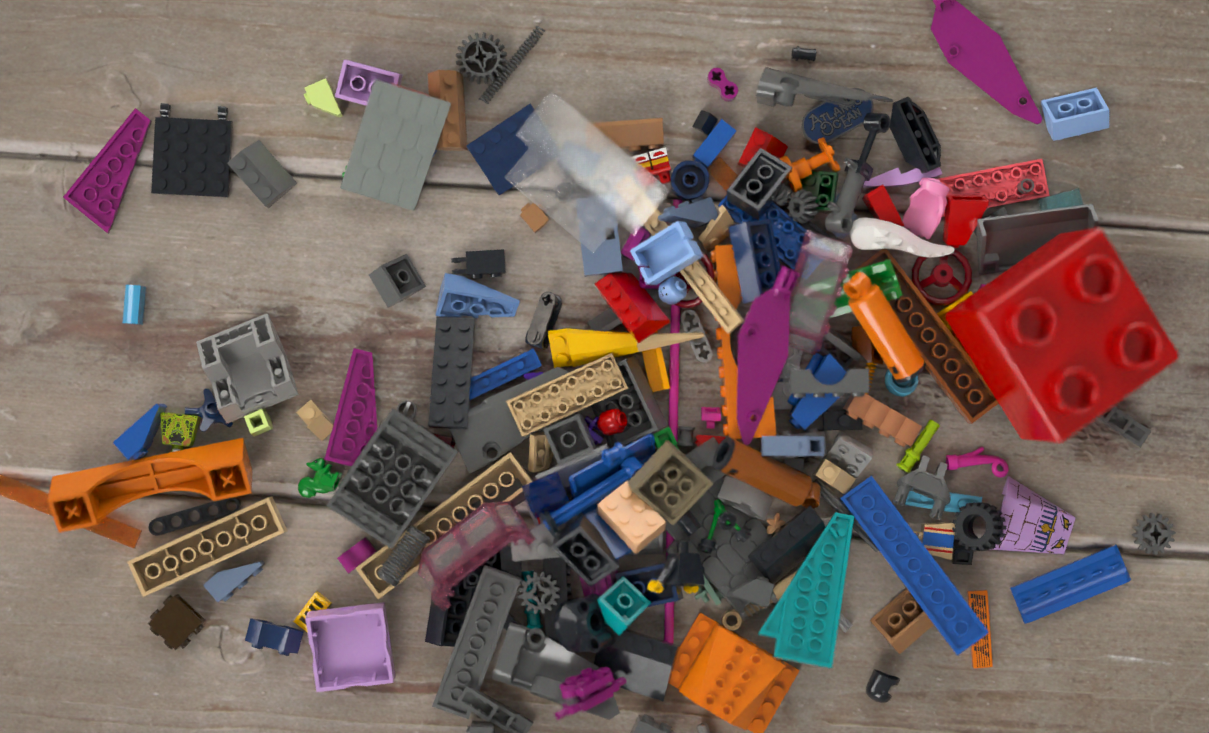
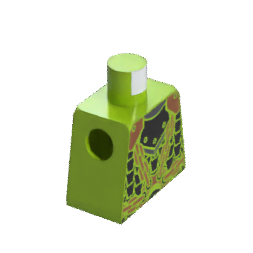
M161 412L163 444L172 445L171 452L183 450L184 446H193L201 417Z

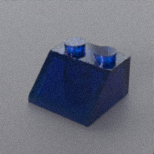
M558 472L522 486L525 499L535 519L541 517L540 512L542 514L545 513L544 509L551 513L570 502Z

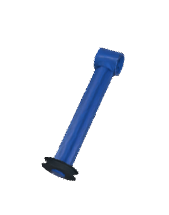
M629 457L623 461L621 470L550 514L544 509L545 513L542 514L540 512V516L545 527L556 537V533L560 534L558 528L560 525L608 496L626 481H629L643 465L636 457Z

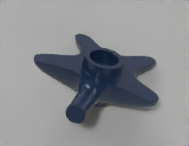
M209 389L203 390L205 400L201 407H185V415L199 416L203 419L200 426L201 432L207 431L215 423L224 424L229 428L233 425V422L226 423L217 408L216 399Z

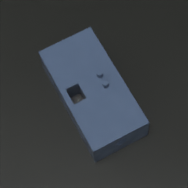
M614 194L575 199L585 277L623 272Z

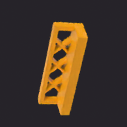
M661 347L642 351L648 383L652 392L670 389Z

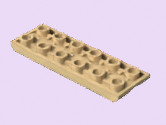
M611 353L506 402L523 437L626 390L628 387Z

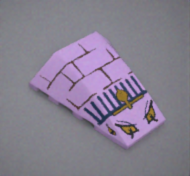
M1007 476L1002 492L1005 496L1000 511L1003 513L1001 517H1005L1006 520L1003 522V525L1007 526V530H1003V533L1006 535L1004 538H1000L1002 541L1000 545H996V548L992 550L1064 554L1075 517Z

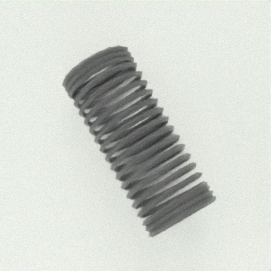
M413 526L408 527V533H405L406 536L403 535L401 541H398L399 544H396L397 547H394L396 550H392L394 553H390L392 556L389 555V558H386L387 561H384L385 564H382L383 567H380L381 569L377 572L379 577L394 587H397L400 583L399 580H402L410 566H412L411 563H414L413 560H416L430 540L427 535Z

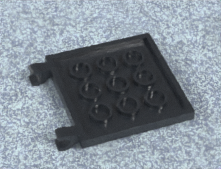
M161 103V117H155L151 193L229 198L231 167L227 163L231 160L233 121H227L228 108L218 106V120L170 118L171 105Z

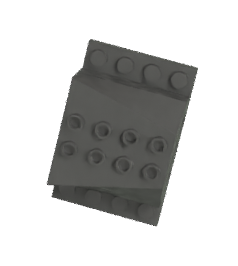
M392 408L347 472L326 506L392 549L458 451Z

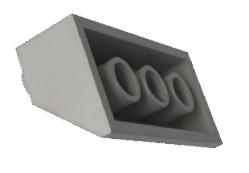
M607 444L537 474L536 478L544 495H550V498L561 494L560 490L565 487L570 490L569 477L601 460V451L609 449Z

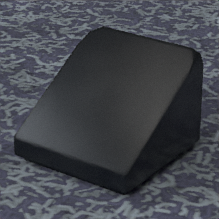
M954 541L952 564L972 565L974 551L965 549V546L959 544L960 541Z

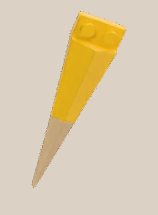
M565 328L548 331L553 365L554 368L589 364L611 353L615 358L704 337V333H654L639 344L629 332Z

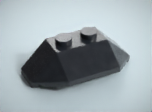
M909 97L894 102L890 119V130L905 162L925 173L940 167L941 145L925 111L912 102V99Z

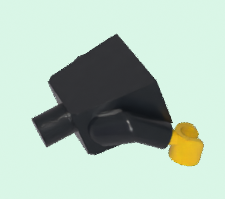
M677 542V553L666 556V562L657 577V581H650L648 589L652 592L661 593L663 591L662 584H664L665 586H683V590L688 594L698 592V586L705 585V568L701 563L700 555L698 553H689L688 542Z

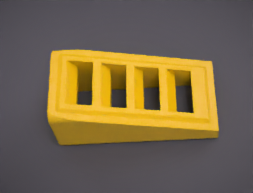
M316 591L293 622L308 633L307 625L300 620L301 617L306 619L307 615L305 612L313 611L309 608L311 605L317 610H325L329 608L332 602ZM315 599L322 605H324V607L321 608L316 603H314Z

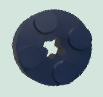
M683 161L672 172L670 178L671 189L680 199L692 201L703 196L709 185V173L705 166L697 161ZM687 176L688 178H694L693 185L685 183Z

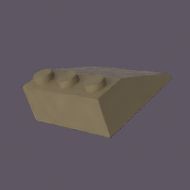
M667 440L628 481L632 492L669 523L674 525L713 485V482Z

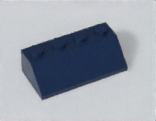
M771 219L729 226L743 303L753 302L756 297L771 290L781 270Z

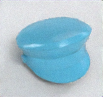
M889 369L885 374L886 388L896 396L903 397L911 394L916 389L919 381L917 375L906 382L899 383L895 380Z

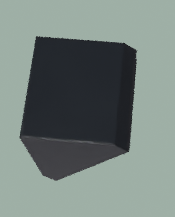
M701 110L692 127L708 136L718 119L711 113Z

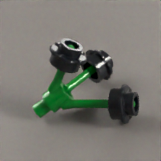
M720 499L714 501L715 514L708 539L702 538L698 544L701 547L700 551L711 554L712 551L717 550L715 548L716 542L712 541L717 521L723 530L734 527L738 531L734 535L738 539L737 542L741 540L744 543L752 536L749 533L752 529H748L746 525L741 529L735 522L737 520L736 516L726 511Z

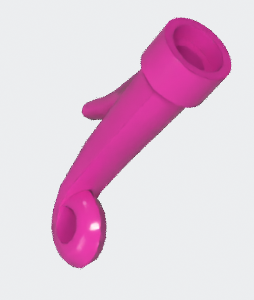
M984 447L963 455H946L947 470L992 464V473L996 477L1001 478L1007 475L1009 467L1006 461L1000 457L978 455L984 450ZM997 465L1002 467V472L997 470Z

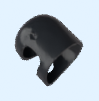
M874 669L867 683L866 693L872 700L886 703L892 698V695L888 693L892 685L898 686L900 678Z

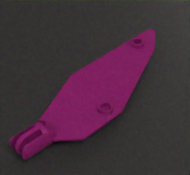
M932 0L935 5V12L931 31L947 62L1009 112L1034 124H1040L1042 117L1000 35L958 1ZM1020 98H1024L1026 100V103L1024 105L1020 104Z
M782 266L773 288L753 300L738 335L737 422L742 442L745 445H749L754 437L788 358L790 296L800 273Z

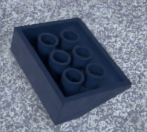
M531 103L466 145L499 196L558 158L561 153Z

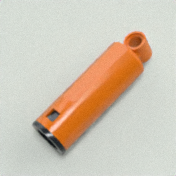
M856 273L844 285V291L850 297L848 305L895 380L902 383L916 377L925 369L926 362L877 285H871L870 279L864 273Z

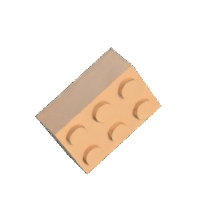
M628 481L598 503L597 514L635 554L665 531L666 521L652 507L632 492Z

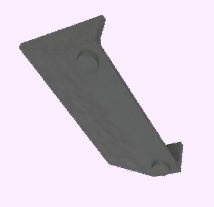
M1093 204L978 219L977 251L979 275L1007 271L1060 233L1098 228L1099 220Z

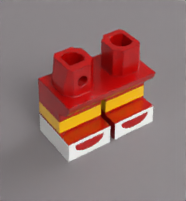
M666 147L649 152V157L648 153H644L630 158L637 181H640L644 190L653 187L651 177L657 175L661 185L670 183L671 167Z

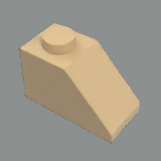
M824 458L813 474L844 495L847 494L856 480Z

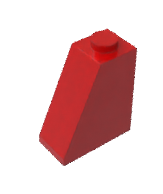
M884 185L879 186L862 198L874 219L888 221L902 227L905 226Z
M947 195L942 239L946 245L958 248L960 245L967 244L977 226V220L981 219L989 205V200L985 196Z

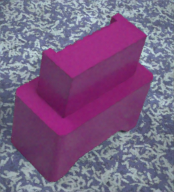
M636 225L621 250L622 256L636 263L630 250L651 238V233Z

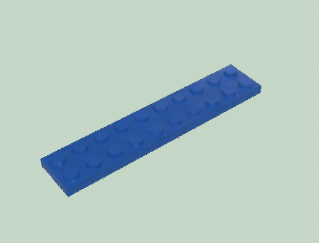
M872 475L840 498L957 656L989 633Z

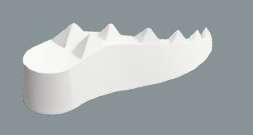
M858 218L852 223V228L849 232L854 246L862 250L897 249L929 258L941 257L954 252V248L951 246L930 243L902 226L874 218Z

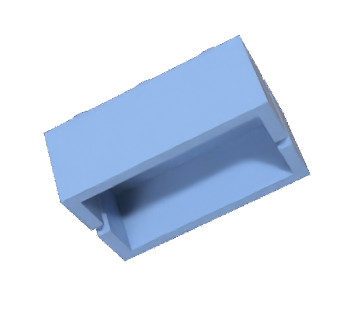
M677 221L630 250L637 265L644 266L640 268V271L647 284L657 285L704 257L697 242L691 240L694 237L686 222Z

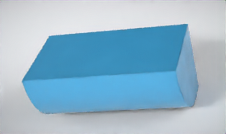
M140 285L125 286L122 323L143 325L146 287Z

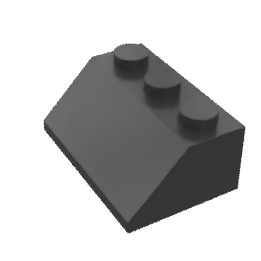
M260 140L241 150L227 163L267 208H270L297 184Z

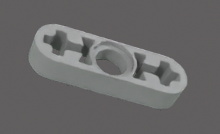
M684 311L680 320L685 333H692L693 331L704 333V337L699 342L689 340L694 355L699 362H708L711 360L713 353L695 311ZM687 313L690 316L694 315L692 322L693 325L698 324V328H693L690 331L687 330V327H691L689 322L684 321ZM704 341L706 345L702 347L704 351H709L705 360L698 355L701 353L700 348L695 349L694 345H699Z

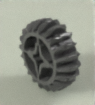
M483 32L482 38H479L478 33H475L476 39H472V36L469 35L468 39L470 42L467 43L466 40H462L465 47L458 46V50L462 53H456V57L461 59L456 61V65H463L458 69L459 72L466 71L463 74L464 78L471 75L469 78L471 83L477 78V84L480 85L481 79H484V83L488 84L487 78L489 77L494 82L495 78L493 75L496 74L500 77L501 74L498 70L505 71V67L501 64H507V59L502 58L507 56V52H500L505 48L504 45L497 46L500 40L497 38L493 42L494 36L492 34L488 39H486L485 32ZM482 44L491 46L496 53L485 52ZM476 45V53L466 58L468 51ZM479 50H481L483 57H487L484 58V67H482L481 62L478 60L480 55ZM493 59H497L495 66L487 72V64L493 61ZM467 64L478 65L481 73L472 71Z

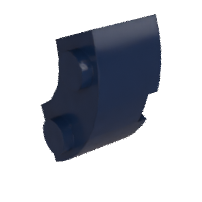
M250 618L245 641L252 643L251 647L263 649V647L278 650V653L281 655L289 656L290 653L298 654L304 631L286 625H276L270 621Z

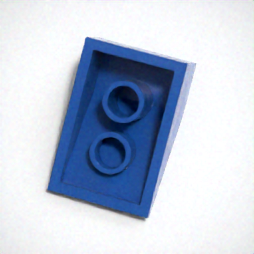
M155 404L113 442L128 460H137L149 453L147 449L153 443L161 423V412H165L167 408L165 404Z

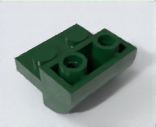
M812 171V175L801 179L802 190L812 192L813 196L817 197L815 202L819 204L816 207L818 212L833 213L827 206V203L830 201L835 203L839 173Z

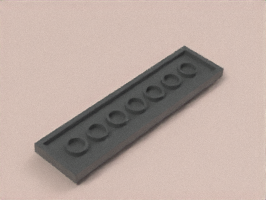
M486 565L484 566L432 707L469 719L471 711L456 701L467 685L478 691L480 690L519 587L520 577Z

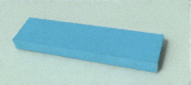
M909 491L905 505L932 509L935 501ZM950 492L951 501L945 506L944 511L961 512L960 508L966 506L967 503H982V497Z

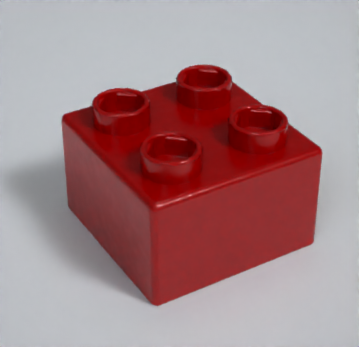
M1100 228L1058 234L953 307L945 315L950 327L1016 432L1023 440L1052 443L1066 441L1179 359L1177 349L1105 232Z

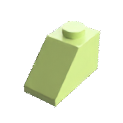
M326 78L305 87L306 93L304 97L308 105L312 104L314 108L337 117L343 116Z

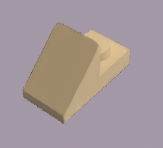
M312 400L308 401L296 412L308 425L307 428L321 441L331 434L333 423Z

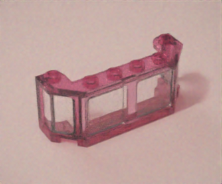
M805 230L804 240L794 268V272L800 273V276L790 296L789 346L815 355L817 351L820 352L823 335L828 334L830 328L828 320L835 313L837 305H834L836 297L839 298L843 287L840 286L842 278L846 279L849 268L846 265L852 256L853 249L849 243Z
M509 501L483 503L422 551L417 573L428 587L432 600L444 611L451 606L447 595H454L450 588L509 542L512 541L517 546L519 544L517 541L524 539L530 545L536 538L519 511Z

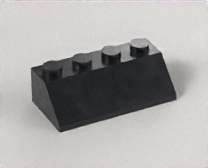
M808 506L796 514L748 557L763 576L769 579V583L775 585L807 557L825 529V525L814 509Z
M436 566L425 642L437 646H455L476 588L464 589L463 568Z

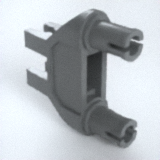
M923 455L915 471L897 480L898 490L893 502L898 504L900 501L899 505L905 506L909 491H913L935 501L929 516L931 518L936 516V520H941L945 506L951 501L950 492L944 481L948 464L940 462L935 475L926 472L930 458Z

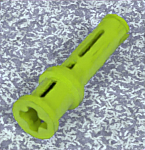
M930 419L910 449H906L905 456L896 466L905 473H910L915 463L920 461L922 451L940 425Z

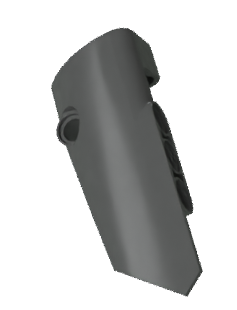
M765 67L756 92L757 103L771 107L776 106V103L792 107L796 94H804L808 98L843 107L853 106L856 100L868 101L874 99L882 102H893V99L768 67ZM843 98L852 99V100L848 102V101H845Z
M557 367L482 401V404L469 409L468 429H449L469 474L490 464L497 463L501 457L530 437V434L522 437L506 401L569 372ZM490 450H495L498 454L495 458H489L487 453Z
M510 622L492 679L530 691L535 696L563 704L566 702V699L562 698L559 685L565 682L566 678L579 675L583 669L592 668L597 670L599 667L579 655L567 651L562 645L545 636L541 630L530 629ZM534 635L539 636L541 639L537 644L530 640ZM614 696L585 711L608 720L620 713Z

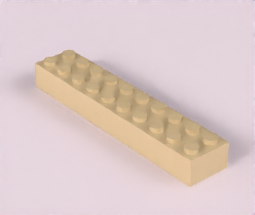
M512 452L412 525L427 535L430 540L416 560H413L414 563H411L412 566H410L402 580H399L400 583L535 483ZM516 478L520 480L523 487L463 532H460L455 521L462 522L469 517V510L466 507L469 506L472 510H479L485 503L483 497L489 499L496 498L500 493V487H510L515 483ZM495 490H497V492H496V494H495L494 496H489V495H488V494L494 492ZM481 500L480 507L475 508L472 506L473 503ZM464 510L466 513L465 518H457L456 513ZM407 530L402 533L398 541H401L403 535L406 536L405 533H408ZM396 544L392 549L384 546L355 568L377 599L382 598L395 588L379 577L377 572L381 569L380 567H383L382 564H385L384 561H387L386 558H389V555L392 556L390 553H394L392 550H396L394 548L397 547Z

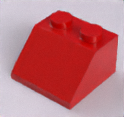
M755 127L737 165L745 168L760 148L779 159L784 156L788 146L773 135Z

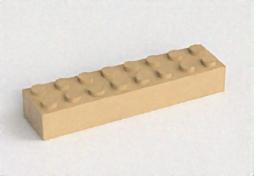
M271 496L128 561V565L144 597L281 535L288 530Z

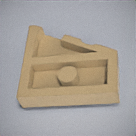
M723 205L718 209L721 213L717 219H711L707 228L698 237L707 252L718 246L727 236H730L729 226L736 225Z
M544 431L530 434L528 471L534 473L548 470L554 454Z

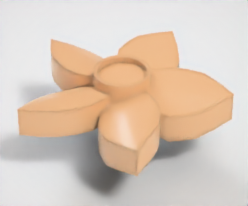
M776 513L774 520L771 518L767 519L769 524L767 527L768 534L777 532L780 526L786 523L783 520H779V513Z

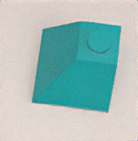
M624 576L598 599L605 622L619 636L651 604Z

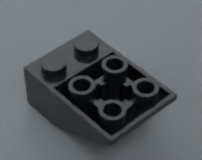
M511 545L461 550L464 589L477 587L485 565L520 577L521 581L523 580L522 561H512Z

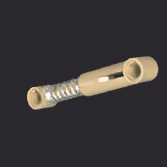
M797 571L774 585L769 602L770 606L771 603L779 601ZM749 603L740 612H737L735 609L727 610L722 615V623L728 630H737L744 621L749 619V616H753L754 613L758 614L759 610L762 611L763 608L767 607ZM730 615L737 617V621L733 625H729L726 622L727 617Z

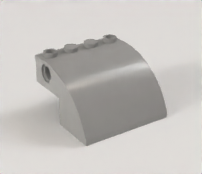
M268 313L196 342L203 371L212 383L217 408L226 423L236 421L260 409L273 406L299 395L286 353Z

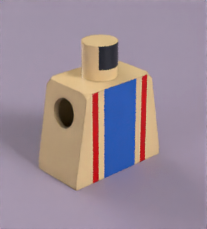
M953 522L925 523L921 525V532L914 531L931 555L952 560L955 534L952 528H955V524H952Z

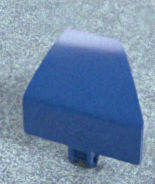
M650 433L625 447L620 442L614 444V447L601 451V460L571 475L569 483L573 499L621 470L623 461L629 457H636L644 465L656 453L653 434ZM601 499L581 513L598 529L617 560L632 552V550L597 514L598 503L603 500Z

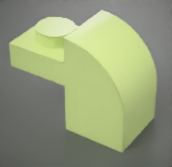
M266 408L244 416L250 434L254 437L273 429L272 421Z

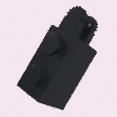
M504 249L466 251V257L451 258V263L466 262V269L452 270L453 275L467 274L471 276V279L483 278V275L490 274L491 278L502 277V274H506Z

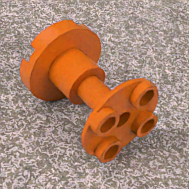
M824 137L818 139L821 153L807 160L803 157L791 163L786 155L779 158V160L792 167V171L787 179L793 192L802 190L800 180L812 175L811 170L825 163L828 164L832 172L837 173L841 170L837 161L833 160L832 156L835 153L831 145L827 144Z

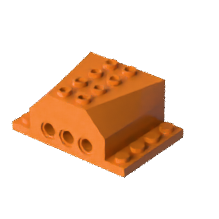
M699 612L680 645L669 684L678 688L680 693L728 723L744 730L748 729L753 733H764L800 670L782 659L773 658L774 655L734 631L726 629L722 624Z

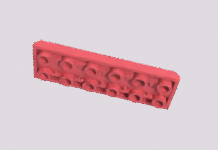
M1042 159L939 178L941 183L950 188L947 195L985 196L989 200L987 208L1050 196ZM1027 178L1031 179L1034 182L1033 190L1026 194L1020 193L1017 188L1018 183ZM1024 182L1023 188L1025 190H1028L1029 185L1026 182Z

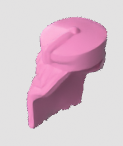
M922 178L919 182L921 187L911 195L909 208L905 212L902 221L905 225L903 227L909 229L914 235L930 239L944 214L947 205L946 196L950 188L941 183L939 179Z

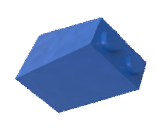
M827 354L821 360L813 377L822 384L833 385L844 377L846 371L831 354ZM806 393V397H800L796 406H793L788 414L791 418L789 422L795 429L805 430L840 397H833V393H825V397H813V393Z

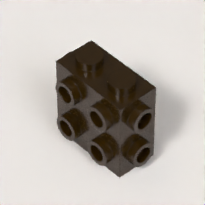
M179 594L170 595L163 602L165 606L160 611L157 609L151 614L150 618L152 620L148 625L151 626L150 630L156 636L160 635L165 640L164 644L168 648L177 650L181 647L184 649L191 642L189 639L193 633L197 635L204 628L202 624L206 620Z

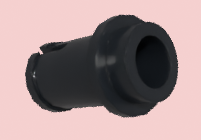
M799 46L793 47L791 58L795 59V61H798V59L815 61L816 49L800 48Z

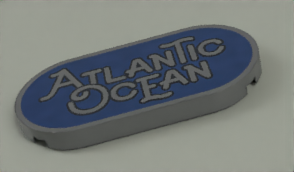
M852 88V89L864 91V90H862V89H860V88ZM843 98L845 101H848V102L852 100V99ZM856 100L855 104L851 107L823 102L805 114L802 120V133L812 143L818 144V139L824 137L828 144L863 125L865 115L873 112V100Z

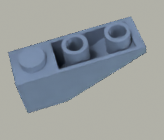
M702 196L692 200L693 203L689 204V201L679 204V208L675 209V206L664 209V214L658 216V219L669 223L677 221L686 222L688 227L695 229L708 224L711 219L716 220L718 213L712 198L703 199Z
M762 436V456H824V437Z
M264 561L222 570L217 572L203 586L217 602L222 600L226 602L234 595L232 591L237 587L239 589L244 587L248 583L246 579L251 575L254 577L263 570L262 566L265 563Z

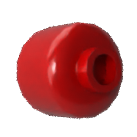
M619 409L607 410L600 414L597 425L599 430L607 436L618 434L624 431L627 425V417Z

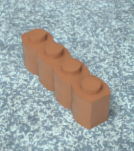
M851 393L843 408L848 411L846 415L855 420L859 417L864 420L863 425L871 429L873 427L878 428L879 434L886 438L892 436L895 438L894 442L902 447H905V445L912 446L922 428L921 425L865 393L864 397H852Z

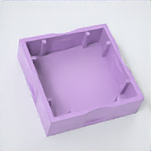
M385 602L308 611L306 625L309 644L313 653L316 692L339 690L358 685L371 686L394 683L395 670Z

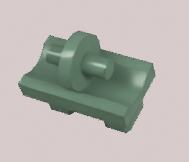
M704 575L705 589H702L699 585L698 593L694 597L696 600L702 598L704 603L709 601L706 594L709 593L715 604L719 605L722 603L720 600L724 597L717 588L713 590L710 580Z

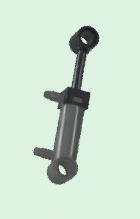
M869 112L865 115L863 125L865 130L869 131L860 158L859 160L844 159L846 164L844 171L847 173L838 200L836 204L831 201L827 203V206L833 212L828 214L825 221L826 229L829 232L843 234L850 232L852 228L851 217L865 181H870L874 170L866 161L876 135L886 133L890 128V117L888 114Z

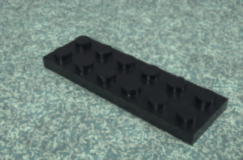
M436 317L429 428L468 429L475 318Z

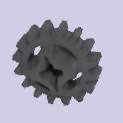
M1150 513L1149 517L1142 515L1143 521L1137 519L1136 521L1139 525L1133 526L1136 533H1133L1132 536L1137 537L1134 544H1140L1138 549H1145L1147 554H1150L1151 550L1154 555L1158 554V550L1161 553H1165L1164 547L1171 548L1169 541H1175L1171 538V535L1176 534V532L1170 529L1174 525L1171 523L1167 524L1169 518L1165 517L1162 519V514H1157L1156 517L1154 513ZM1159 523L1163 525L1164 529L1159 527ZM1156 531L1157 535L1152 537L1150 534ZM1143 538H1146L1148 540V544H1150V546H1148L1143 541Z
M543 571L540 576L537 575V572H534V577L526 576L527 582L525 580L521 581L524 587L518 588L522 592L518 598L524 599L521 605L527 604V611L533 608L534 614L538 610H541L542 614H544L545 608L551 611V604L557 605L554 599L560 598V595L556 593V591L560 590V587L554 586L557 580L551 581V574L544 577ZM541 580L547 582L550 586H544L541 584ZM533 582L534 587L532 590L526 591L528 585ZM537 584L540 590L545 592L542 593L541 601L537 594L534 595L537 590ZM552 594L550 601L545 604L546 596ZM528 599H534L538 605L531 603Z

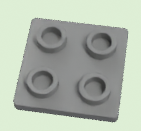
M840 431L824 459H827L848 474L858 477L871 461L873 449Z

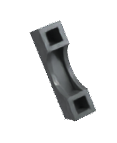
M848 369L844 377L833 385H825L818 382L810 370H789V394H794V397H806V393H813V397H825V393H833V397H845V393H852V397H864V393H869V369Z

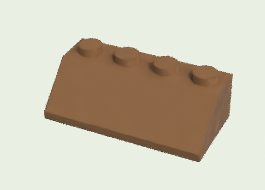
M437 70L428 73L429 95L451 103L435 150L467 151L463 74L455 70Z
M663 118L585 124L587 149L599 154L603 153L602 150L618 153L622 152V149L628 148L629 151H640L641 147H648V150H658L664 144Z
M907 588L870 620L899 654L934 625Z

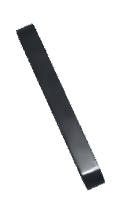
M237 497L213 501L153 519L149 523L148 528L150 533L155 536L163 535L233 514L240 510L241 502ZM229 500H234L237 503V507L233 511L229 510L226 506ZM211 505H215L218 508L216 516H211L208 513V508ZM194 510L200 514L198 521L190 519V513ZM174 516L181 518V525L179 527H175L171 523ZM156 521L161 522L163 525L161 532H156L153 529V524Z

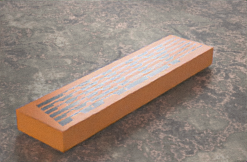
M967 591L968 605L989 632L971 646L972 668L993 667L988 591Z

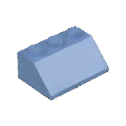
M1097 88L1041 100L1046 127L1053 141L1109 128V108Z

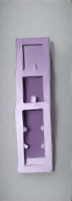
M940 167L922 174L920 169L915 168L901 174L899 168H895L871 178L870 181H865L863 188H878L881 185H884L885 188L902 187L919 183L922 178L938 177L942 175Z

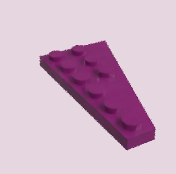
M136 108L63 196L64 199L108 234L152 122Z
M353 348L324 460L348 466L354 464L377 430L373 354Z

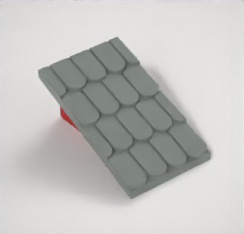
M375 79L340 189L414 211L451 103L431 97L429 94Z

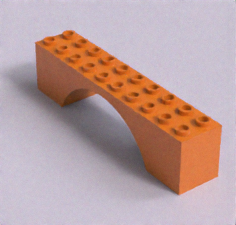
M732 245L715 246L713 251L710 252V261L714 263L715 269L714 282H716V285L733 307L737 309L742 301L733 247ZM719 323V328H716V340H720V347L717 348V357L721 359L722 363L718 370L719 378H723V386H720V396L724 397L725 405H721L722 416H726V424H723V435L733 439H741L737 422L738 367L731 351L730 333H727ZM773 397L769 399L753 438L776 436Z
M243 437L52 476L48 503L58 533L98 525L103 518L117 508L136 499L157 493L191 491L206 495L213 501L251 494L253 470Z

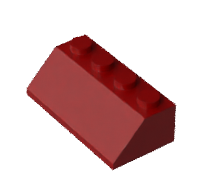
M609 273L594 283L603 299L638 344L670 323L668 317L648 292L640 287L639 281L633 273Z

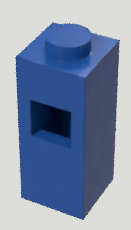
M721 119L693 154L692 158L695 159L694 161L703 164L708 169L735 135L736 130Z

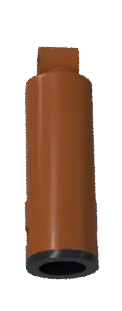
M731 437L725 438L718 446L713 458L714 469L792 506L802 505L805 508L811 506L814 509L820 505L821 486L811 482L809 475L770 456H762V452Z

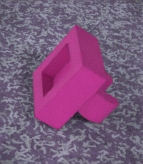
M701 407V421H706L708 429H714L715 421H721L720 407Z

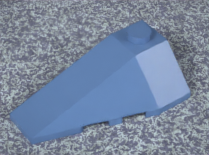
M445 273L440 286L436 316H472V318H479V315H489L492 318L515 317L519 300L466 277Z

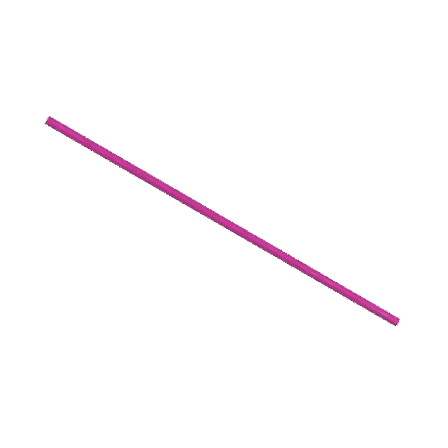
M673 200V206H675V209L679 208L678 205L681 204L683 200ZM673 304L671 305L670 333H680V307ZM680 343L670 345L668 427H670L677 442ZM666 531V549H667V548L671 545V543L674 541V539H673L672 536ZM674 602L665 603L664 641L673 644Z

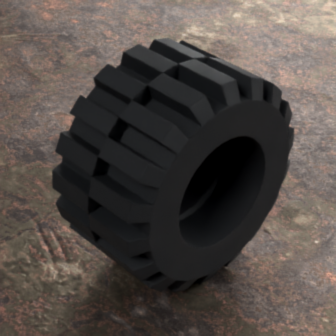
M967 503L966 506L960 508L961 512H956L955 516L957 519H953L952 524H955V528H952V530L957 534L954 536L955 539L960 540L959 544L965 546V549L972 551H989V549L996 548V545H1000L1002 542L1000 538H1004L1006 535L1003 533V530H1007V526L1003 525V522L1006 521L1005 517H1001L1003 513L1000 510H996L997 507L989 503ZM979 515L986 522V531L980 538L973 531V522Z

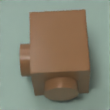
M535 202L533 204L527 203L521 209L520 217L535 234L550 221L545 215L547 211L541 204L536 205Z

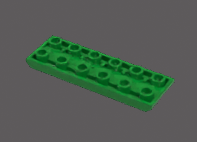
M885 260L794 288L790 296V317L799 306L803 307L820 321L852 312L848 305L850 297L845 293L844 285L858 272L868 276L871 285H877L887 301L901 297L903 293L891 260ZM798 318L792 323L797 327L805 326V323Z

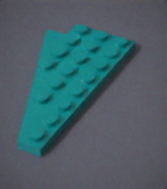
M837 512L833 514L760 629L758 635L776 638L773 658L832 668L854 516Z

